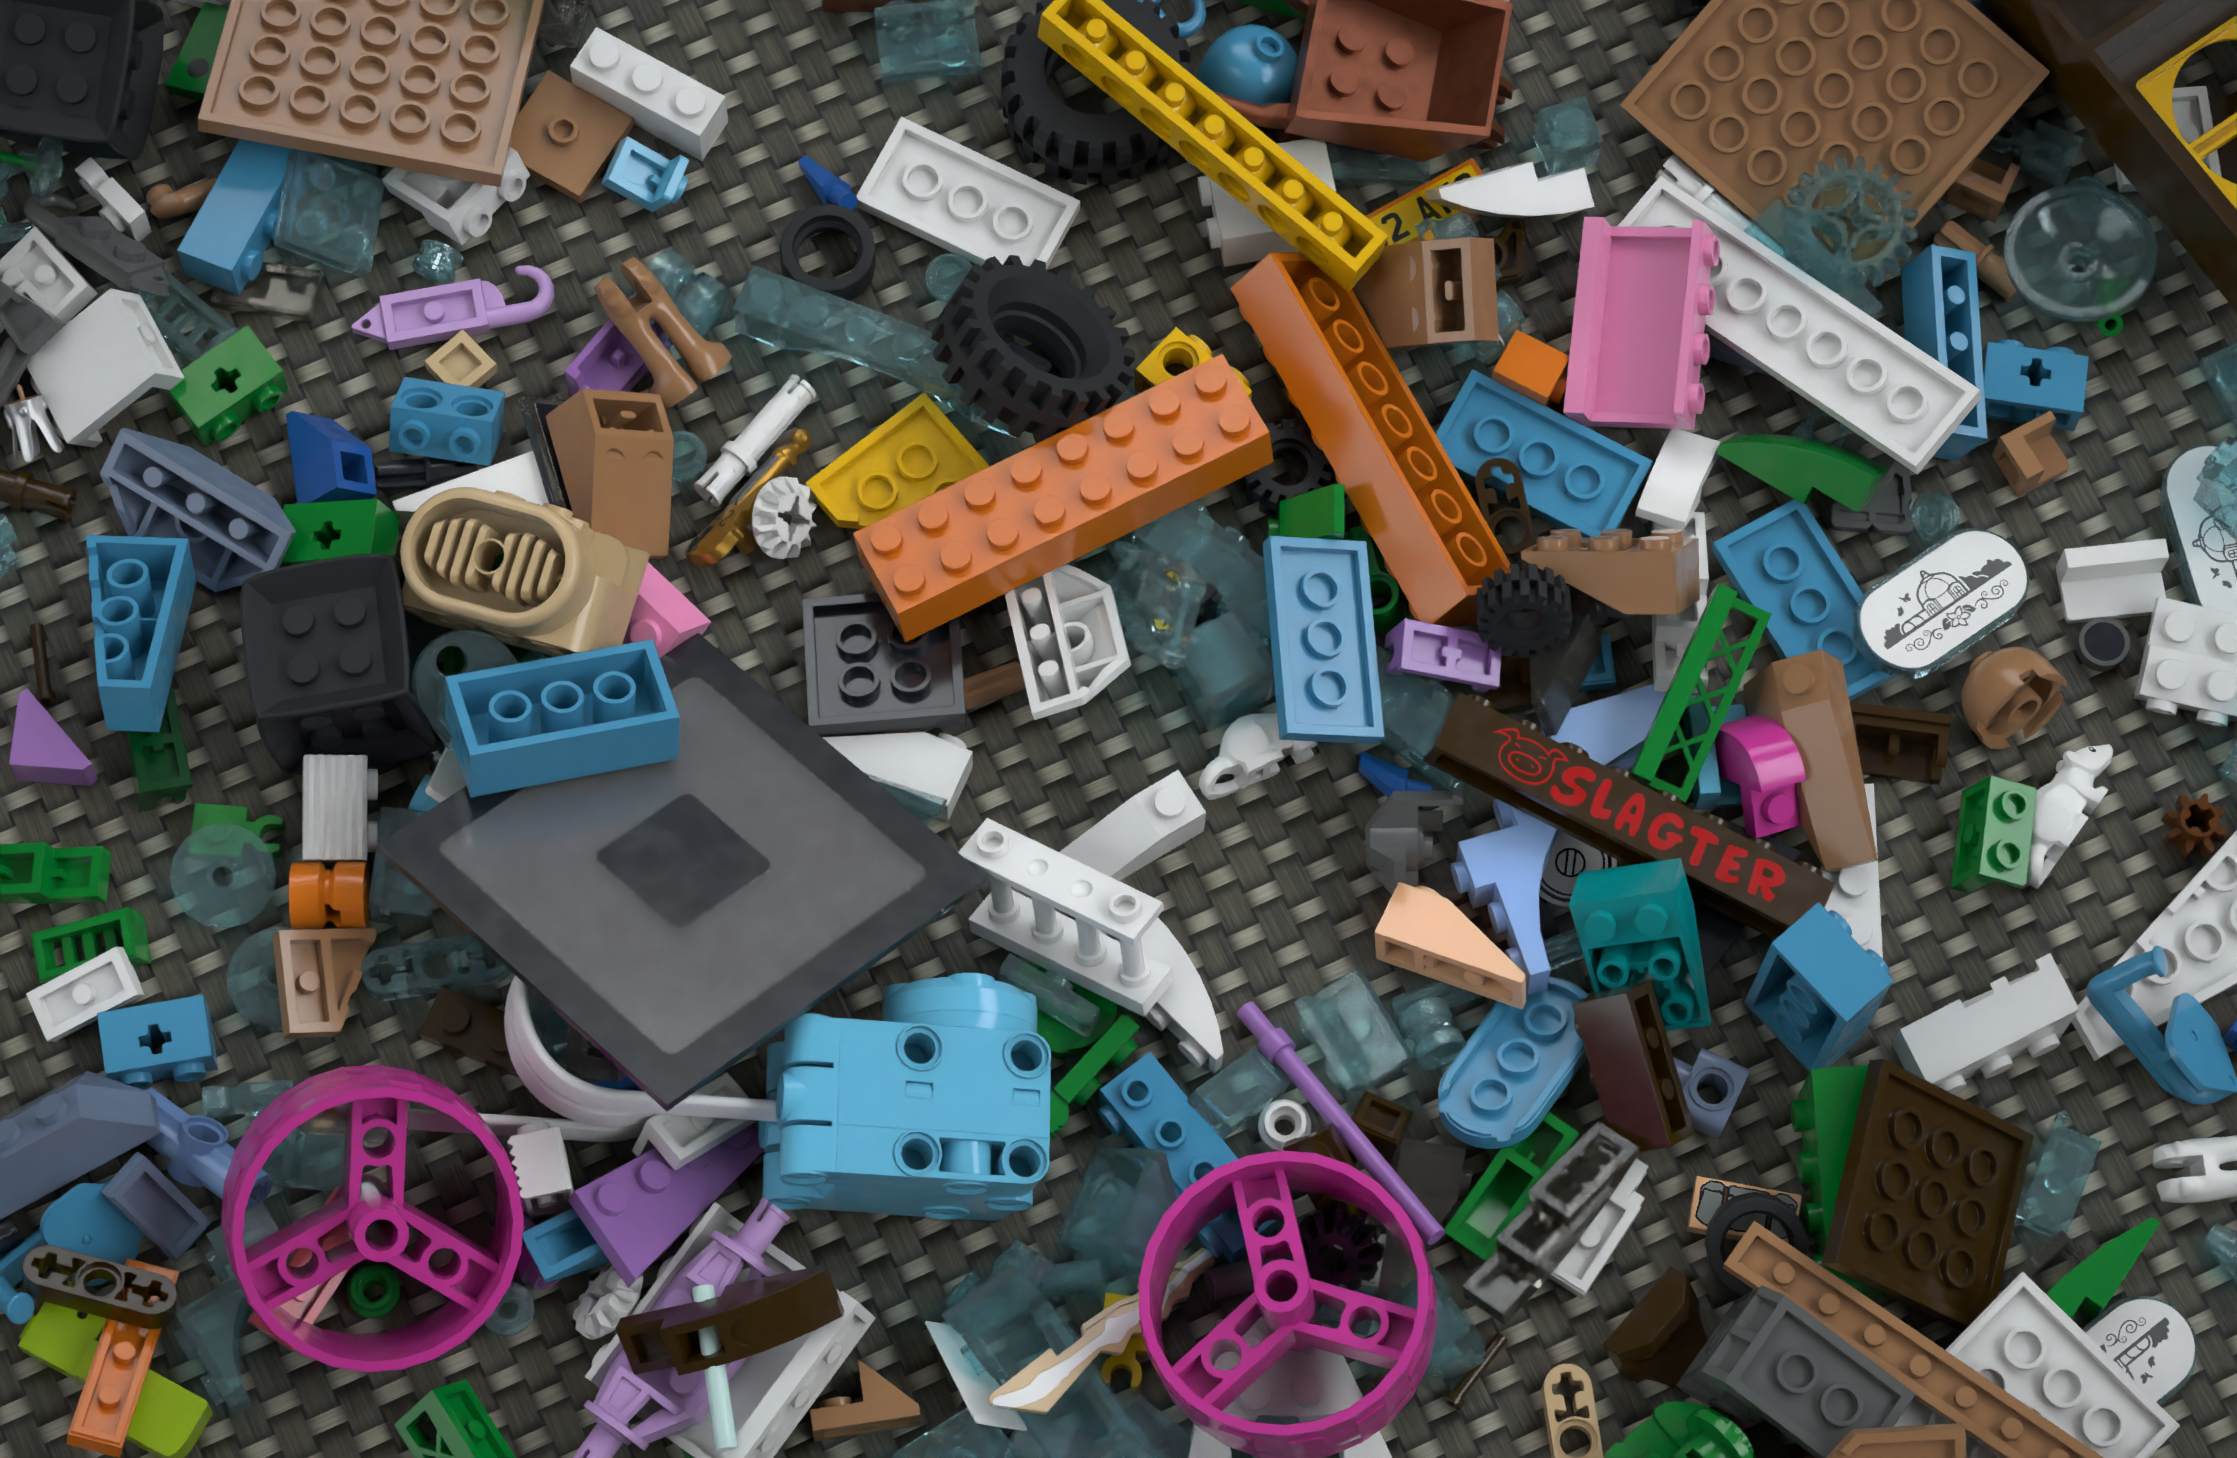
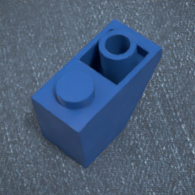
M296 411L286 414L297 504L363 500L377 496L371 447L333 419Z

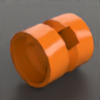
M322 861L292 862L289 874L291 928L293 930L323 929L327 922H333L337 929L368 928L370 919V876L367 861H337L333 869H326Z

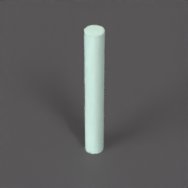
M700 1285L692 1288L694 1302L715 1298L714 1285ZM715 1325L698 1330L702 1355H711L722 1347V1341ZM726 1365L711 1366L704 1370L715 1449L716 1451L732 1450L738 1446Z

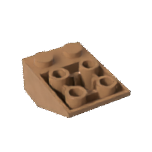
M1462 237L1384 246L1378 260L1353 287L1355 296L1386 349L1499 341L1494 239Z
M596 389L579 390L545 416L574 518L589 523V528L595 532L612 536L622 542L624 546L650 553L649 559H665L668 557L674 438L660 394Z
M1558 529L1550 531V536L1538 537L1536 544L1521 551L1522 560L1530 564H1537V568L1544 570L1545 567L1554 570V577L1560 574L1565 579V583L1623 614L1677 615L1700 600L1699 539L1683 538L1682 530L1651 531V536L1632 538V530L1611 529L1601 531V536L1581 538V530Z

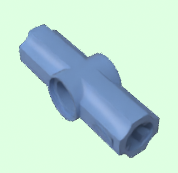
M152 1087L144 1090L150 1092L156 1099L161 1131L160 1134L145 1142L169 1159L167 1170L175 1180L191 1187L205 1186L223 1200L224 1181L235 1151L232 1146L226 1143L229 1135L227 1129L220 1122L212 1118L198 1115L190 1116ZM263 1169L260 1170L254 1181L246 1205L245 1215L256 1211L259 1204L271 1191L274 1181L269 1178V1174Z

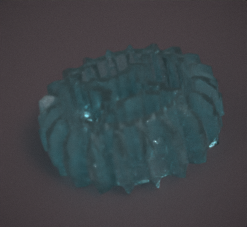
M1841 155L1834 159L1833 171L1828 164L1820 161L1814 167L1815 176L1803 172L1798 178L1802 189L1790 188L1786 198L1793 205L1783 207L1780 214L1781 218L1793 223L1782 228L1780 231L1781 238L1787 240L1796 239L1797 241L1786 250L1787 256L1791 258L1802 254L1805 259L1798 268L1806 273L1813 266L1819 271L1815 279L1821 284L1824 283L1828 276L1834 277L1833 290L1835 292L1843 290L1847 279H1850L1851 286L1855 292H1861L1865 288L1866 278L1875 287L1882 285L1884 282L1883 271L1895 276L1901 269L1897 259L1908 260L1911 256L1912 250L1904 242L1915 241L1918 236L1916 229L1905 225L1916 220L1918 211L1912 208H1902L1912 198L1911 191L1904 190L1896 194L1894 188L1901 179L1899 175H1892L1886 182L1880 177L1884 170V164L1877 162L1870 172L1864 170L1866 162L1863 156L1856 157L1851 169L1848 168L1846 159ZM1835 188H1847L1841 205L1825 206L1823 210L1811 208L1815 198L1822 193ZM1865 193L1880 205L1887 222L1884 221V216L1874 214L1867 208L1864 197ZM1851 207L1852 225L1857 228L1847 241L1846 223L1841 220ZM1811 226L1815 227V232L1823 233L1831 239L1834 245L1833 255L1818 243ZM1875 238L1887 240L1884 249L1875 256L1864 260L1851 261L1852 253L1856 249L1858 242H1873Z

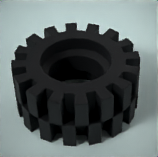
M1282 419L1281 427L1275 428L1273 421L1265 424L1270 432L1273 458L1282 453H1291L1304 461L1307 467V474L1301 482L1291 486L1281 485L1270 477L1267 466L1241 478L1243 490H1248L1247 499L1252 505L1258 501L1260 503L1259 511L1266 515L1269 509L1276 511L1275 518H1277L1280 501L1329 486L1332 483L1334 470L1324 452L1314 443L1311 433L1307 431L1308 424L1303 421H1299L1298 428L1290 427L1291 419Z
M1529 563L1527 571H1520L1519 564L1510 565V573L1506 574L1502 568L1493 571L1494 580L1488 576L1482 580V588L1478 587L1476 592L1477 629L1482 642L1488 641V648L1495 652L1502 646V655L1511 657L1513 651L1517 650L1519 651L1520 658H1529L1530 650H1535L1537 655L1541 656L1547 654L1546 645L1555 650L1561 646V639L1567 640L1570 635V628H1572L1571 598L1569 585L1565 586V579L1560 574L1554 577V570L1545 567L1539 573L1537 564ZM1518 609H1534V610H1536V611L1528 612V613H1516V612H1511V611L1518 610Z

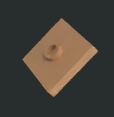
M548 70L518 114L510 147L518 152L531 176L581 203L614 156L619 142L627 137L633 128L634 118Z

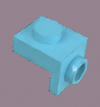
M627 136L619 142L601 184L653 213L669 203H676L681 197L688 182V177L683 174L689 159L679 155L669 160Z

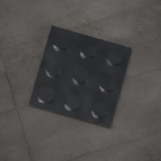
M878 593L802 599L809 727L821 737L967 725L959 616L905 642Z

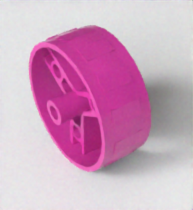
M383 1065L337 1068L309 1077L280 1094L253 1120L237 1145L224 1181L221 1225L226 1255L247 1303L268 1329L300 1354L331 1367L362 1372L402 1370L436 1359L466 1341L493 1314L510 1287L521 1255L524 1225L519 1185L516 1181L518 1179L507 1153L496 1135L475 1108L447 1086L412 1070ZM408 1101L423 1103L451 1115L472 1131L485 1146L493 1165L497 1189L495 1227L487 1249L404 1201ZM346 1103L343 1184L339 1188L336 1200L244 1249L243 1234L246 1205L256 1176L272 1151L297 1126L326 1109ZM379 1126L388 1129V1137L383 1144L372 1148L362 1144L363 1137L368 1130ZM386 1165L387 1187L378 1177L362 1174L364 1166L380 1167ZM344 1222L352 1240L324 1251L318 1239ZM406 1222L423 1233L417 1239L414 1249L411 1251L405 1250L409 1240V1228ZM302 1247L313 1250L311 1259L305 1265L291 1267L286 1264L288 1255L294 1249ZM440 1248L454 1250L453 1257L448 1264L442 1267H432L429 1265L430 1256ZM366 1258L375 1262H388L451 1299L445 1306L416 1323L388 1332L349 1334L324 1330L295 1318L280 1307V1305Z
M1280 1150L1248 1155L1210 1171L1185 1189L1164 1213L1146 1247L1139 1276V1323L1148 1356L1171 1400L1195 1425L1230 1448L1259 1458H1320L1334 1455L1363 1443L1397 1416L1413 1397L1429 1366L1436 1327H1438L1437 1291L1424 1243L1400 1204L1377 1181L1350 1164L1317 1153ZM1291 1191L1323 1193L1353 1203L1377 1218L1401 1242L1416 1268L1418 1276L1417 1309L1311 1279ZM1237 1205L1255 1292L1171 1367L1162 1341V1305L1169 1277L1183 1250L1200 1230L1227 1209ZM1279 1220L1284 1223V1226L1277 1235L1264 1237L1257 1233L1259 1227L1264 1222ZM1287 1254L1292 1255L1294 1261L1286 1259L1273 1260L1265 1265L1267 1259L1280 1258ZM1318 1303L1343 1312L1338 1328L1322 1326L1321 1316L1317 1307ZM1263 1316L1270 1336L1256 1347L1251 1348L1247 1345L1243 1336ZM1363 1320H1375L1380 1323V1329L1372 1337L1359 1338L1353 1334L1355 1326ZM1311 1346L1391 1370L1374 1390L1352 1406L1315 1421L1289 1425L1258 1423L1222 1412L1287 1351H1302ZM1225 1352H1236L1241 1355L1240 1362L1231 1370L1222 1371L1214 1367L1217 1358Z

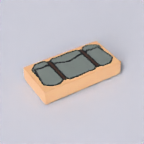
M1696 1176L1687 1231L1706 1235L1708 1223L1718 1207L1734 1196L1751 1192L1776 1196L1789 1204L1799 1217L1802 1195ZM1758 1213L1742 1216L1732 1224L1726 1233V1239L1740 1241L1753 1221H1756L1788 1243L1786 1231L1781 1224L1769 1215Z

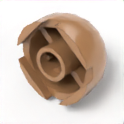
M2008 647L1994 652H1985L1973 661L1969 669L1970 673L1964 682L1961 691L1963 716L1970 728L1990 749H2005L2011 747L2005 740L2006 738L2023 729L2024 739H2027L2052 718L2064 699L2058 691L2060 685L2067 687V682L2057 669L2037 651L2025 647Z

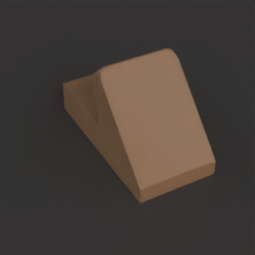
M858 1360L863 1402L852 1403L851 1397H834L821 1401L820 1408L811 1409L810 1416L814 1442L921 1426L919 1404L865 1363Z

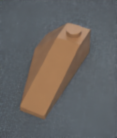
M1821 649L1772 662L1743 685L1748 716L1758 714L1779 723L1791 736L1799 751L1806 780L1796 783L1801 827L1824 870L1828 873L1878 861L1843 662Z

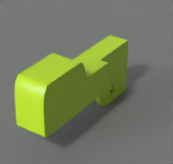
M68 1283L69 1287H75L72 1284ZM44 1302L37 1315H32L19 1336L21 1341L18 1346L22 1352L84 1385L99 1343L97 1340L102 1334L107 1318L88 1313L86 1318L80 1319L78 1318V1313L80 1312L78 1310ZM149 1369L126 1440L158 1458H185L213 1415V1411L205 1399Z

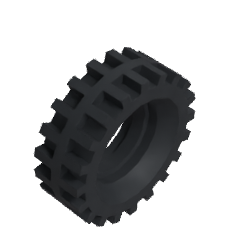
M1009 255L1002 265L994 256L987 258L982 267L975 264L970 269L936 321L938 323L932 331L931 339L939 342V344L933 351L935 361L947 363L948 367L942 376L947 384H959L963 389L959 399L966 406L975 402L986 411L982 419L991 425L995 419H998L1009 425L1008 434L1019 438L1023 431L1033 434L1035 443H1039L1113 407L1133 378L1135 370L1129 367L1135 360V351L1123 347L1130 336L1126 328L1115 327L1112 323L1116 315L1115 311L1110 305L1101 308L1093 300L1096 292L1088 285L1081 290L1070 283L1072 274L1061 270L1057 276L1046 271V263L1034 259L1030 266H1025L1020 257L1016 255ZM997 333L1012 334L1034 344L1056 364L1063 378L1033 367L1015 354Z

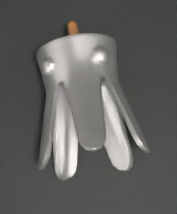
M17 384L16 388L20 399L3 405L5 408L3 413L8 427L12 429L13 464H16L18 459L17 435L22 455L26 462L32 461L34 456L39 454L40 445L36 424L52 451L60 453L65 447L46 414L47 403L43 399V394L25 398L22 386Z

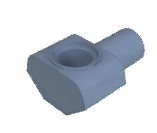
M1702 1048L1694 1066L1677 1058H1674V1062L1694 1129L1719 1140L1750 1070ZM1701 1085H1712L1719 1089L1723 1101L1717 1104L1706 1103L1699 1097L1697 1088Z

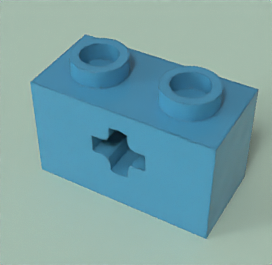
M1999 340L1995 343L1987 342L1982 354L1986 419L2026 424L2051 411L2057 419L2053 428L2074 431L2084 410L2089 356L2076 355L2073 350L2064 347H2051L2046 350L2028 348L2023 343L2015 340ZM2029 378L2033 379L2034 386L2030 385Z
M204 995L97 1013L107 1078L144 1090L151 1087L155 1080L174 1077V1080L177 1082H191L204 1078L206 1071L218 1070L211 1013ZM164 1038L166 1043L162 1045V1053L153 1054L151 1050L155 1048V1040Z

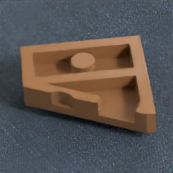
M376 928L278 930L272 936L283 1039L335 1037L341 1032L349 1011V1000L351 995L357 990L363 974L361 968L367 952L376 939Z

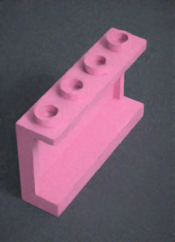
M1584 217L1563 413L1568 418L1586 427L1694 430L1696 414L1703 412L1705 403L1704 386L1702 383H1699L1701 364L1706 365L1708 363L1710 354L1709 336L1704 334L1706 315H1712L1715 304L1714 287L1709 285L1711 266L1718 265L1720 255L1718 236H1714V233L1704 220H1693L1692 228L1610 226L1604 217Z

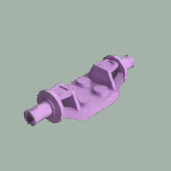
M762 1197L759 1205L735 1237L732 1235L726 1237L713 1229L709 1234L713 1241L676 1274L650 1311L694 1302L692 1288L700 1285H714L715 1298L720 1297L725 1286L735 1282L742 1268H750L747 1281L773 1276L774 1273L763 1264L764 1259L761 1255L783 1225L789 1221L790 1217ZM622 1347L613 1359L594 1402L587 1400L583 1405L595 1415L593 1421L597 1424L572 1458H613L623 1443L628 1446L630 1442L645 1451L649 1446L648 1443L699 1424L710 1409L704 1370L678 1376L676 1368L670 1367L634 1375ZM748 1357L725 1364L728 1384ZM650 1399H653L663 1407L630 1430L628 1422Z

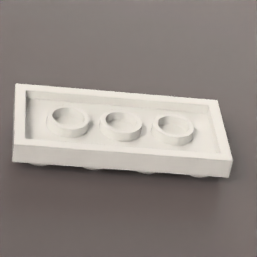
M903 117L898 121L856 195L857 208L980 266L984 264L987 258L994 256L1003 265L1009 255H1016L1020 257L1025 266H1030L1034 259L1046 263L1047 270L1080 210V200Z

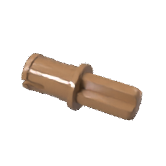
M1949 220L1935 235L1933 242L1936 246L1976 253L1977 278L2001 295L2007 303H2010L2028 281L2029 277L2021 274L1993 252L1996 248L1995 246L1990 244L1986 247L1954 221Z

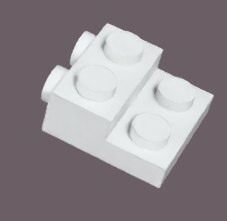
M510 147L501 187L393 168L382 181L391 194L422 212L430 226L463 245L471 236L479 237L487 232L492 223L493 213L506 200L513 202L522 196L526 188V180L530 174L518 152Z
M2158 596L2154 603L2134 699L2147 701L2145 709L2160 714L2176 715L2177 708L2196 712V721L2208 725L2227 727L2228 720L2236 721L2237 614Z

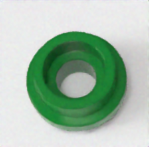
M377 1264L366 1265L356 1270L349 1278L346 1286V1297L351 1308L358 1315L370 1319L381 1318L392 1312L397 1306L401 1294L400 1284L396 1275L387 1267ZM377 1284L382 1286L384 1292L380 1299L369 1301L364 1297V1292L370 1285Z

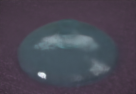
M2089 184L2057 186L2031 198L2017 211L2011 220L2004 243L2005 268L2016 291L2036 309L2050 316L2070 321L2105 319L2132 306L2149 287L2155 273L2158 257L2156 236L2145 214L2123 195L2104 187ZM2081 266L2086 271L2084 273H2076L2069 268Z

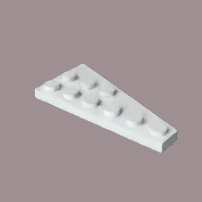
M2237 830L2113 965L2114 967L2136 955L2152 951L2154 946L2162 947L2167 959L2168 969L2166 976L2159 977L2155 974L2124 988L2156 1027L2168 1022L2172 1003L2176 996L2188 993L2202 1004L2237 985ZM2086 995L2078 1004L2079 1010L2071 1022L2093 1060L2096 1061L2126 1044L2090 1003Z

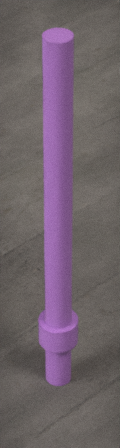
M1251 1001L1244 1004L1238 1010L1237 1016L1259 1041L1258 1049L1270 1064H1278L1327 1124L1332 1123L1342 1142L1372 1178L1400 1204L1417 1232L1427 1244L1432 1245L1440 1240L1445 1230L1294 1051L1296 1044L1283 1028H1275L1254 1002Z

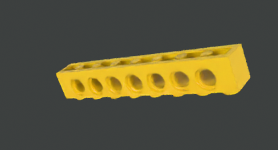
M1054 0L1041 14L1037 35L1039 39L1349 292L1381 256L1389 235L1103 1Z

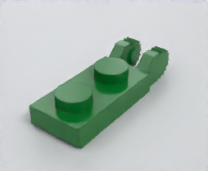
M1122 1014L1050 1092V1140L1055 1138V1133L1059 1134L1069 1120V1107L1075 1101L1082 1108L1103 1085L1097 1079L1098 1075L1110 1063L1118 1069L1137 1049L1138 1045L1132 1039L1135 1037L1140 1026L1127 1014L1125 1016Z

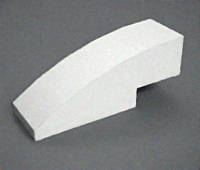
M1533 162L1515 164L1425 191L1427 201L1454 210L1484 216L1533 217L1564 214L1595 207L1584 168L1566 170L1537 179Z

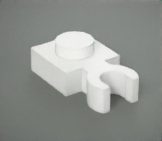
M91 157L75 169V172L81 177L79 183L91 196L102 204L103 208L99 211L101 218L108 220L112 227L120 232L124 231L132 240L139 242L152 232L145 210L113 177L109 178Z

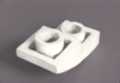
M1671 429L1649 475L1637 506L1636 516L1654 521L1662 526L1685 530L1700 502L1702 486L1718 458L1716 451L1721 442L1680 429Z

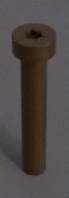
M34 623L30 625L38 686L35 698L42 706H50L55 704L57 700L56 693L51 690L43 624Z
M1496 1333L1454 1389H1448L1442 1398L1448 1405L1456 1410H1460L1465 1403L1463 1400L1465 1395L1508 1341L1505 1336Z

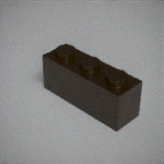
M1651 980L1599 991L1572 1004L1575 1013V1029L1584 1044L1590 1065V1081L1598 1092L1605 1116L1604 1129L1607 1137L1612 1141L1616 1157L1671 1147L1695 1134Z

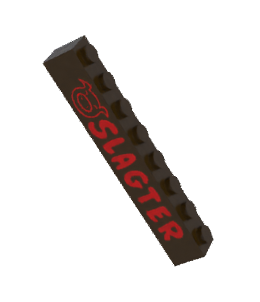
M1459 692L1448 706L1422 760L1626 865L1681 858L1693 899L1774 940L1818 902L1825 908L1835 885L1834 882L1822 877L1823 873L1814 865L1803 861L1793 862L1777 854L1775 847L1762 839L1755 837L1745 838L1730 830L1728 823L1712 814L1705 813L1700 815L1683 806L1681 799L1676 795L1664 790L1653 791L1637 783L1634 775L1627 770L1616 766L1606 767L1590 759L1587 751L1580 746L1569 742L1559 743L1543 735L1542 730L1536 724L1521 718L1513 720L1496 711L1495 706L1489 700L1478 695L1470 694L1466 696Z

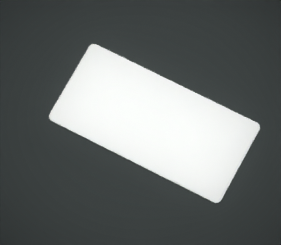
M925 1321L975 1423L1027 1431V1427L1018 1411L995 1408L988 1403L989 1396L1001 1387L1004 1382L977 1330Z

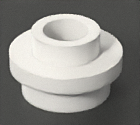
M1288 1099L1277 1100L1267 1105L1261 1112L1258 1132L1261 1140L1267 1147L1274 1151L1283 1150L1286 1141L1310 1134L1311 1119L1306 1109L1299 1103ZM1283 1119L1288 1120L1293 1124L1294 1131L1289 1135H1281L1275 1130V1123Z

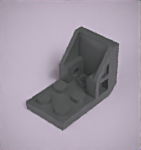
M1763 1285L1734 1301L1676 1384L1677 1387L1692 1398L1752 1423L1764 1418L1815 1458H1826L1852 1429L1894 1427L1916 1395L1788 1297Z

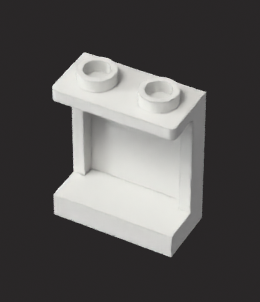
M111 288L62 327L31 357L27 365L32 376L30 379L31 385L37 394H43V399L46 401L54 418L52 423L58 435L69 444L93 448L103 441L98 430L150 388L156 387L171 390L185 379L141 295Z

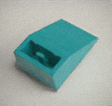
M1681 858L1579 872L1569 902V908L1594 992L1651 980L1665 1031L1710 1026L1711 1016L1694 903Z

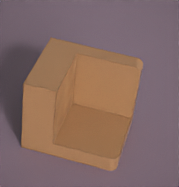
M2051 411L2001 436L1992 454L1993 459L2018 497L2067 472L2070 466L2067 458L2050 434L2057 420Z

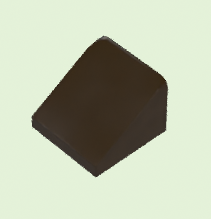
M1365 1090L1351 1119L1390 1165L1414 1111Z

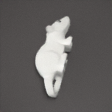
M1277 713L1249 714L1239 717L1224 733L1218 757L1212 760L1202 772L1199 778L1201 792L1208 800L1225 797L1239 789H1244L1250 784L1270 778L1280 772L1277 762L1283 760L1288 755L1296 764L1311 759L1314 756L1311 748L1317 746V742L1279 740ZM1233 774L1235 777L1230 781L1215 784L1221 775Z
M2110 744L2089 746L2076 752L2066 751L2063 754L2064 760H2060L2056 764V771L2058 773L2050 783L2037 790L2027 883L2037 889L2040 887L2089 817L2083 813L2091 815L2107 793L2108 789L2104 786L2094 789L2093 781L2111 763L2113 748Z

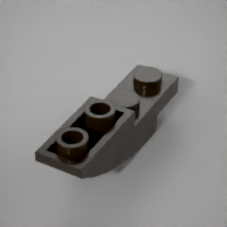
M824 1264L726 1285L720 1297L707 1299L702 1302H692L622 1317L615 1329L634 1375L675 1367L678 1376L706 1370L711 1366H720L792 1341L842 1317L844 1308L828 1267ZM715 1325L722 1341V1347L711 1355H702L698 1330Z

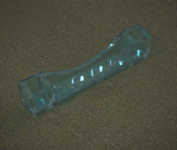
M752 266L733 307L735 332L782 350H799L824 354L875 369L931 395L972 422L1012 436L1008 434L1009 425L995 419L991 425L982 419L986 411L975 402L966 406L959 399L963 389L958 383L947 384L942 374L948 365L947 363L935 361L933 351L939 342L931 339L932 332L758 266Z

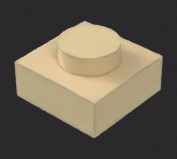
M463 329L424 361L426 370L438 382L479 388L498 372L497 364Z

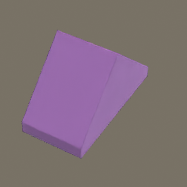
M28 688L23 690L18 695L9 766L17 781L92 786L99 779L91 762Z

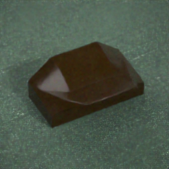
M1670 1266L1603 1343V1348L1622 1376L1631 1381L1647 1379L1672 1388L1677 1387V1382L1708 1339L1700 1319V1302L1686 1275Z

